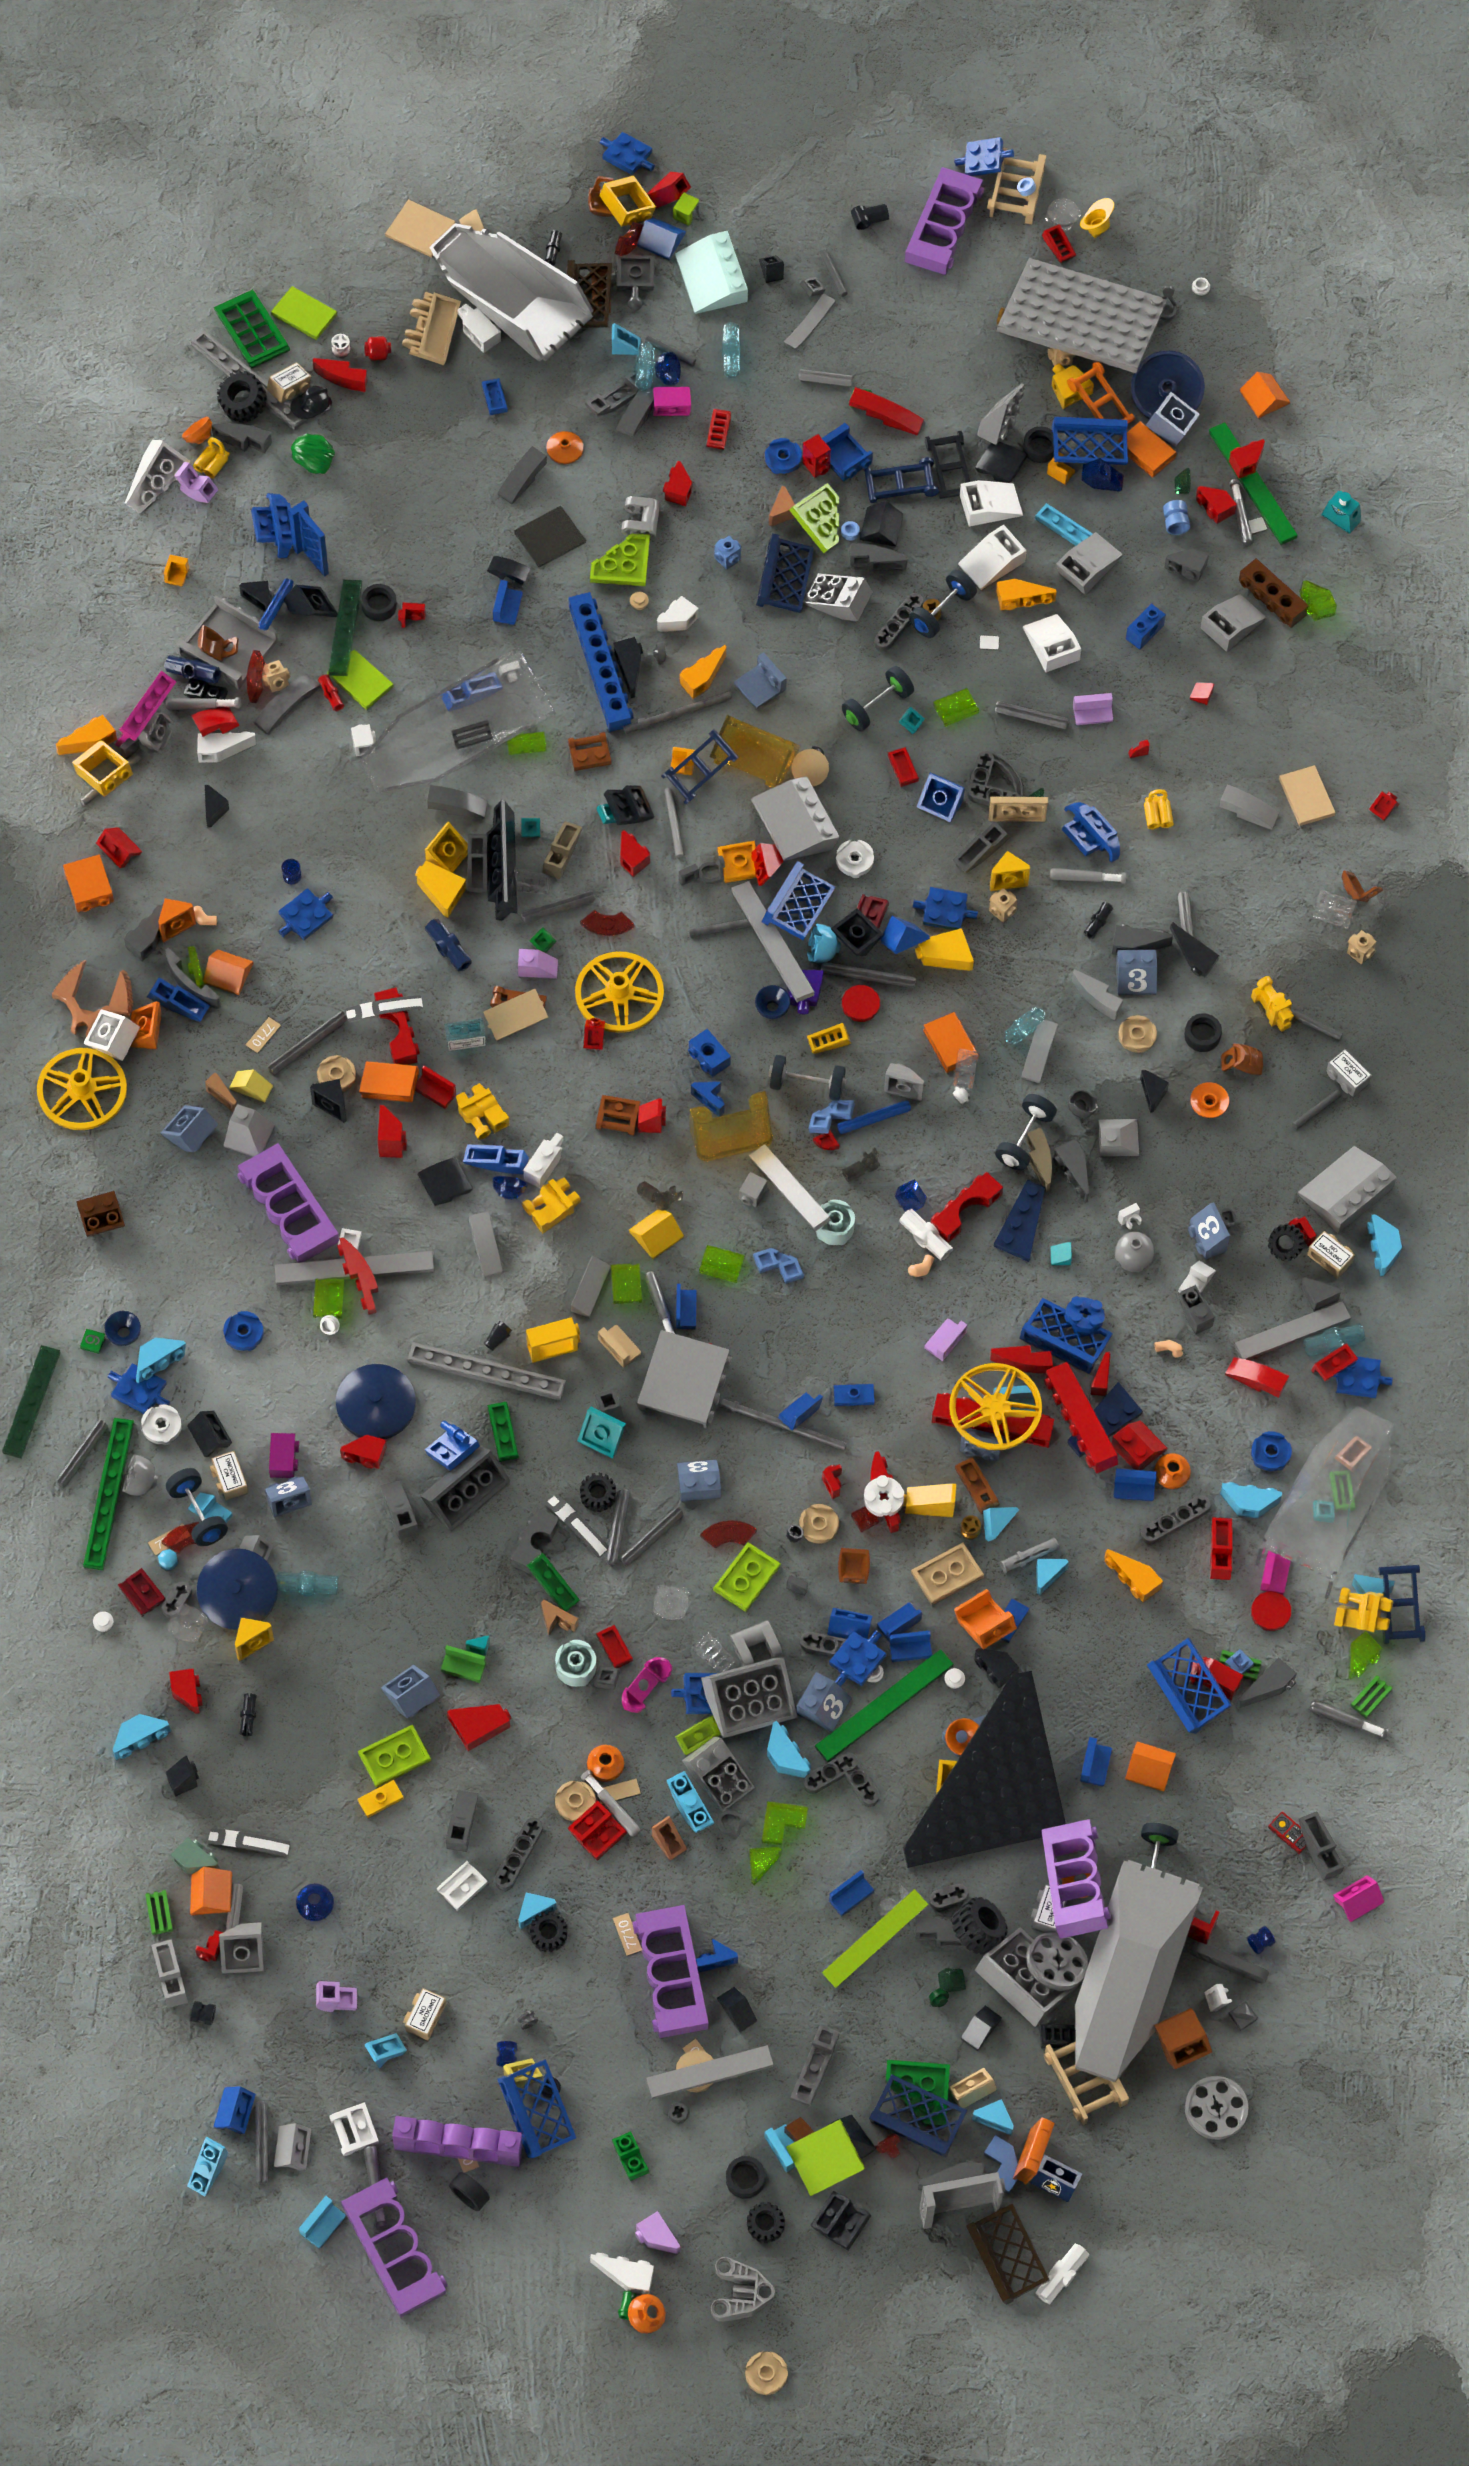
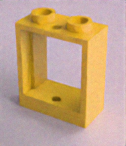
M634 176L604 183L599 195L621 227L652 218L656 208ZM629 194L639 209L627 212L617 197Z
M102 740L72 762L77 775L104 797L133 775L129 762ZM106 759L118 767L101 781H98L89 773Z
M572 1317L526 1329L527 1348L532 1363L578 1351V1343L581 1342L578 1323L574 1324Z

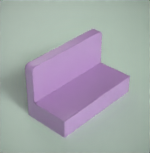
M1112 693L1074 696L1073 710L1076 725L1113 722Z
M946 1319L925 1344L924 1348L943 1361L967 1333V1324L960 1321L957 1325L952 1320Z

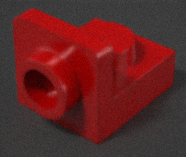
M403 602L402 610L398 611V621H401L402 628H406V619L418 621L425 620L426 617L425 604Z
M1382 791L1368 810L1385 821L1393 809L1399 806V803L1396 801L1397 797L1388 791L1386 794Z
M598 1018L586 1020L583 1048L603 1050L605 1021H601Z
M1305 1216L1300 1219L1294 1218L1289 1222V1225L1293 1224L1295 1228L1300 1229L1307 1246H1310L1316 1240L1317 1235Z
M841 1464L836 1466L830 1465L822 1472V1481L832 1499L840 1496L842 1485L837 1476L842 1474Z
M215 1930L213 1936H209L206 1945L208 1949L196 1946L195 1951L199 1959L210 1962V1960L217 1961L220 1953L219 1934L223 1932Z

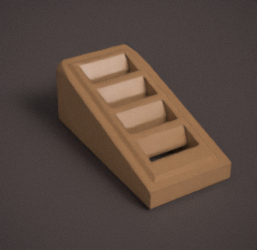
M213 1073L205 1081L206 1091L234 1112L237 1105L236 1100L218 1074Z

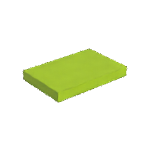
M291 286L273 308L271 315L317 340L337 316V311Z
M355 649L327 672V675L366 710L394 687L389 679Z
M747 1542L713 1587V1591L747 1612L781 1567V1563Z
M413 1724L358 1751V1755L376 1788L431 1761Z

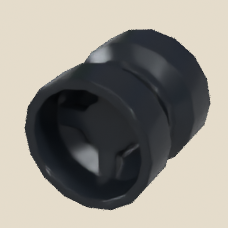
M194 2001L191 2022L197 2023L202 2021L207 2025H212L216 2005H203L202 2002Z

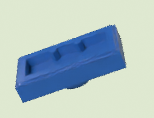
M500 378L482 381L489 414L495 415L508 412Z
M873 1384L834 1385V1406L874 1405Z
M1011 1599L1004 1612L1009 1611L1013 1615L1018 1629L1029 1608ZM1017 1629L1001 1639L1009 1643Z

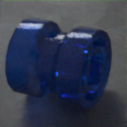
M295 859L285 860L281 866L283 880L291 885L298 883L302 877L299 862Z
M1266 1926L1261 1927L1258 1933L1247 1937L1250 1947L1256 1954L1262 1953L1264 1947H1271L1276 1943L1273 1934Z
M501 2041L497 2043L496 2050L499 2054L496 2058L497 2066L503 2067L506 2064L517 2062L515 2052H517L518 2044L516 2042Z

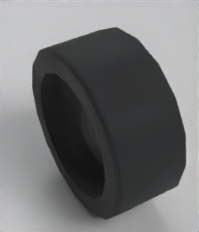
M1043 426L1034 427L1025 434L1023 451L1027 454L1028 459L1036 463H1046L1052 460L1054 457L1053 432L1050 428ZM1035 438H1044L1050 441L1052 446L1049 450L1040 452L1032 449L1030 442Z
M373 584L363 591L361 603L362 611L366 617L374 621H384L395 614L397 602L396 594L392 588L384 584ZM376 595H382L389 598L390 605L382 610H376L369 607L368 600Z
M1206 1013L1192 1016L1187 1021L1185 1027V1041L1195 1051L1208 1052L1215 1049L1222 1035L1220 1022L1213 1015ZM1198 1024L1210 1026L1214 1030L1213 1039L1209 1041L1197 1040L1192 1035L1193 1027Z
M740 2156L734 2159L726 2170V2185L729 2191L734 2196L742 2199H750L757 2196L765 2185V2169L763 2165L751 2156ZM748 2165L756 2170L758 2181L754 2187L742 2189L734 2183L733 2174L740 2166Z
M459 2172L449 2184L455 2196L475 2211H480L490 2198L487 2191L476 2180L463 2172Z

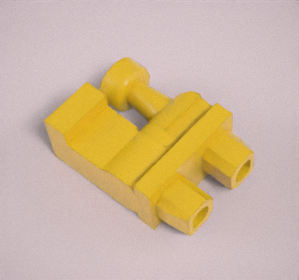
M1265 976L1257 982L1258 987L1252 990L1251 998L1254 1003L1260 1001L1266 1010V1016L1269 1019L1270 1025H1277L1282 1032L1292 1025L1290 1022L1294 1017L1291 1012L1292 1003L1290 999L1286 1001L1284 993H1277L1272 986L1273 980L1271 977Z
M479 1083L471 1088L474 1094L473 1097L468 1098L465 1092L456 1095L458 1112L466 1123H471L475 1127V1135L478 1140L485 1139L491 1134L489 1127L482 1124L480 1120L482 1117L485 1118L494 1134L509 1126V1116L499 1106L489 1088L485 1089Z
M565 1177L557 1181L551 1179L548 1181V1184L541 1187L540 1194L532 1201L526 1199L521 1203L525 1212L529 1216L532 1215V1221L542 1234L568 1215L574 1213V1207L581 1202L579 1195L575 1191L568 1196L564 1193L570 1189V1184ZM543 1203H545V1205H546L544 1208H542V1209H540V1210H539V1209H537V1210L535 1209L536 1207L542 1205Z
M1342 1587L1339 1603L1348 1604L1349 1601L1358 1603L1359 1608L1345 1605L1337 1607L1335 1626L1352 1627L1370 1632L1388 1630L1390 1619L1380 1617L1381 1610L1391 1612L1393 1600L1385 1598L1382 1593L1367 1592L1365 1594L1351 1593L1349 1588Z

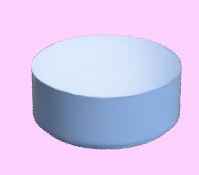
M1024 178L1018 183L1017 189L1022 196H1029L1036 190V184L1032 178Z
M853 521L845 522L841 527L842 537L849 541L858 538L860 534L859 525Z

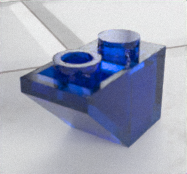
M1099 458L1083 464L1081 480L1093 489L1120 492L1123 488L1124 475Z

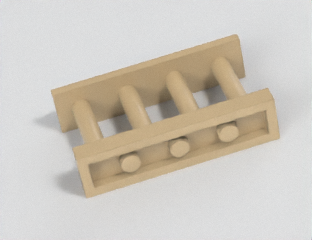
M1039 154L1038 161L1034 162L1004 158L1001 172H998L993 197L988 200L987 209L990 210L989 217H993L995 209L1022 213V216H1026L1025 223L1032 225L1044 174L1046 155ZM1005 165L1032 169L1035 175L1028 177L1005 173L1004 167ZM1024 178H1032L1036 184V190L1029 196H1022L1015 189L1000 187L1002 179L1020 182ZM998 194L1023 198L1029 202L1028 205L1019 206L997 202Z
M1076 2041L1056 2051H1053L1049 2044L1045 2048L1044 2058L1047 2064L1052 2065L1074 2107L1072 2111L1077 2121L1081 2120L1083 2125L1087 2124L1088 2116L1086 2114L1111 2102H1118L1120 2108L1128 2104L1129 2097L1119 2079L1116 2082L1096 2077L1072 2088L1067 2077L1081 2070L1075 2069V2065L1063 2070L1058 2059L1074 2052ZM1103 2083L1109 2085L1111 2089L1110 2094L1082 2107L1077 2097L1078 2095Z

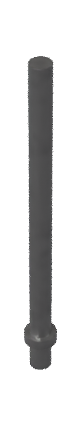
M803 912V916H811V913ZM798 913L790 914L792 919L799 918ZM786 915L777 917L781 921L787 920ZM748 919L704 926L689 929V935L692 937L749 927L751 924Z
M723 1399L721 1402V1407L730 1409L732 1413L744 1414L844 1450L846 1447V1443L801 1426L792 1431L780 1419L739 1405L737 1401L731 1402Z

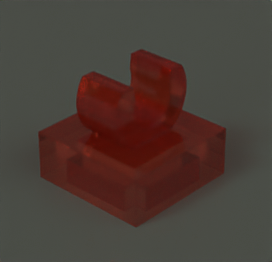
M866 1506L851 1513V1517L860 1532L879 1523L876 1515L869 1512Z
M890 2134L875 2145L879 2153L887 2152L890 2158H895L901 2154L895 2146L901 2142L896 2134Z

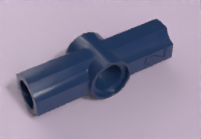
M169 655L165 661L164 668H166V672L182 675L186 679L194 678L216 684L221 678L219 667L205 664L200 660H189Z
M433 919L425 926V931L435 942L440 954L443 957H447L458 972L466 970L472 963V960L461 948L458 938L453 933H449L439 919Z

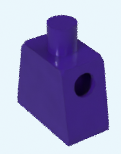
M802 970L814 990V996L796 1002L787 987L790 1005L798 1006L797 1012L799 1014H808L809 1006H817L823 983V970Z

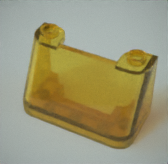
M729 715L726 716L719 733L739 756L736 761L730 760L727 765L765 780V785L772 788L776 787V785H781L792 765L793 759L800 749V745L785 740ZM715 742L710 757L714 759L713 763L719 765L728 755Z
M766 1091L755 1093L749 1098V1110L712 1118L710 1110L706 1107L691 1108L689 1130L698 1158L702 1161H712L757 1150L764 1144L768 1147L772 1143L773 1135Z

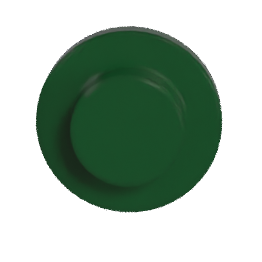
M942 1988L934 1990L929 1995L932 2007H942L948 2002L949 1993Z

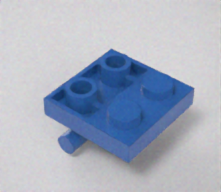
M442 1421L440 1427L446 1430V1432L427 1447L425 1451L429 1457L451 1471L480 1447V1444L458 1426Z

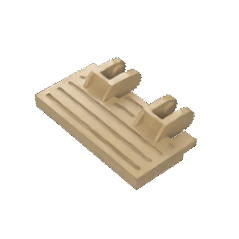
M425 292L423 300H413L412 305L416 308L411 309L410 314L418 319L416 329H406L405 336L408 338H405L402 342L404 347L410 349L409 354L441 365L445 364L461 301Z

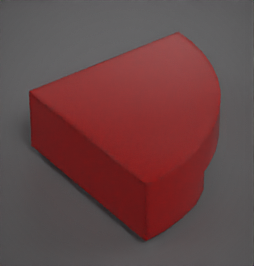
M1148 740L1139 742V746L1134 749L1132 747L1128 752L1129 757L1135 758L1148 755L1150 746Z
M830 1130L829 1134L823 1133L813 1138V1142L821 1149L836 1150L840 1148L839 1143Z

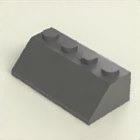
M480 1446L420 1497L432 1514L449 1531H452L511 1480L491 1450Z

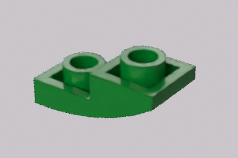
M631 2131L612 2139L614 2148L630 2181L649 2173V2169Z

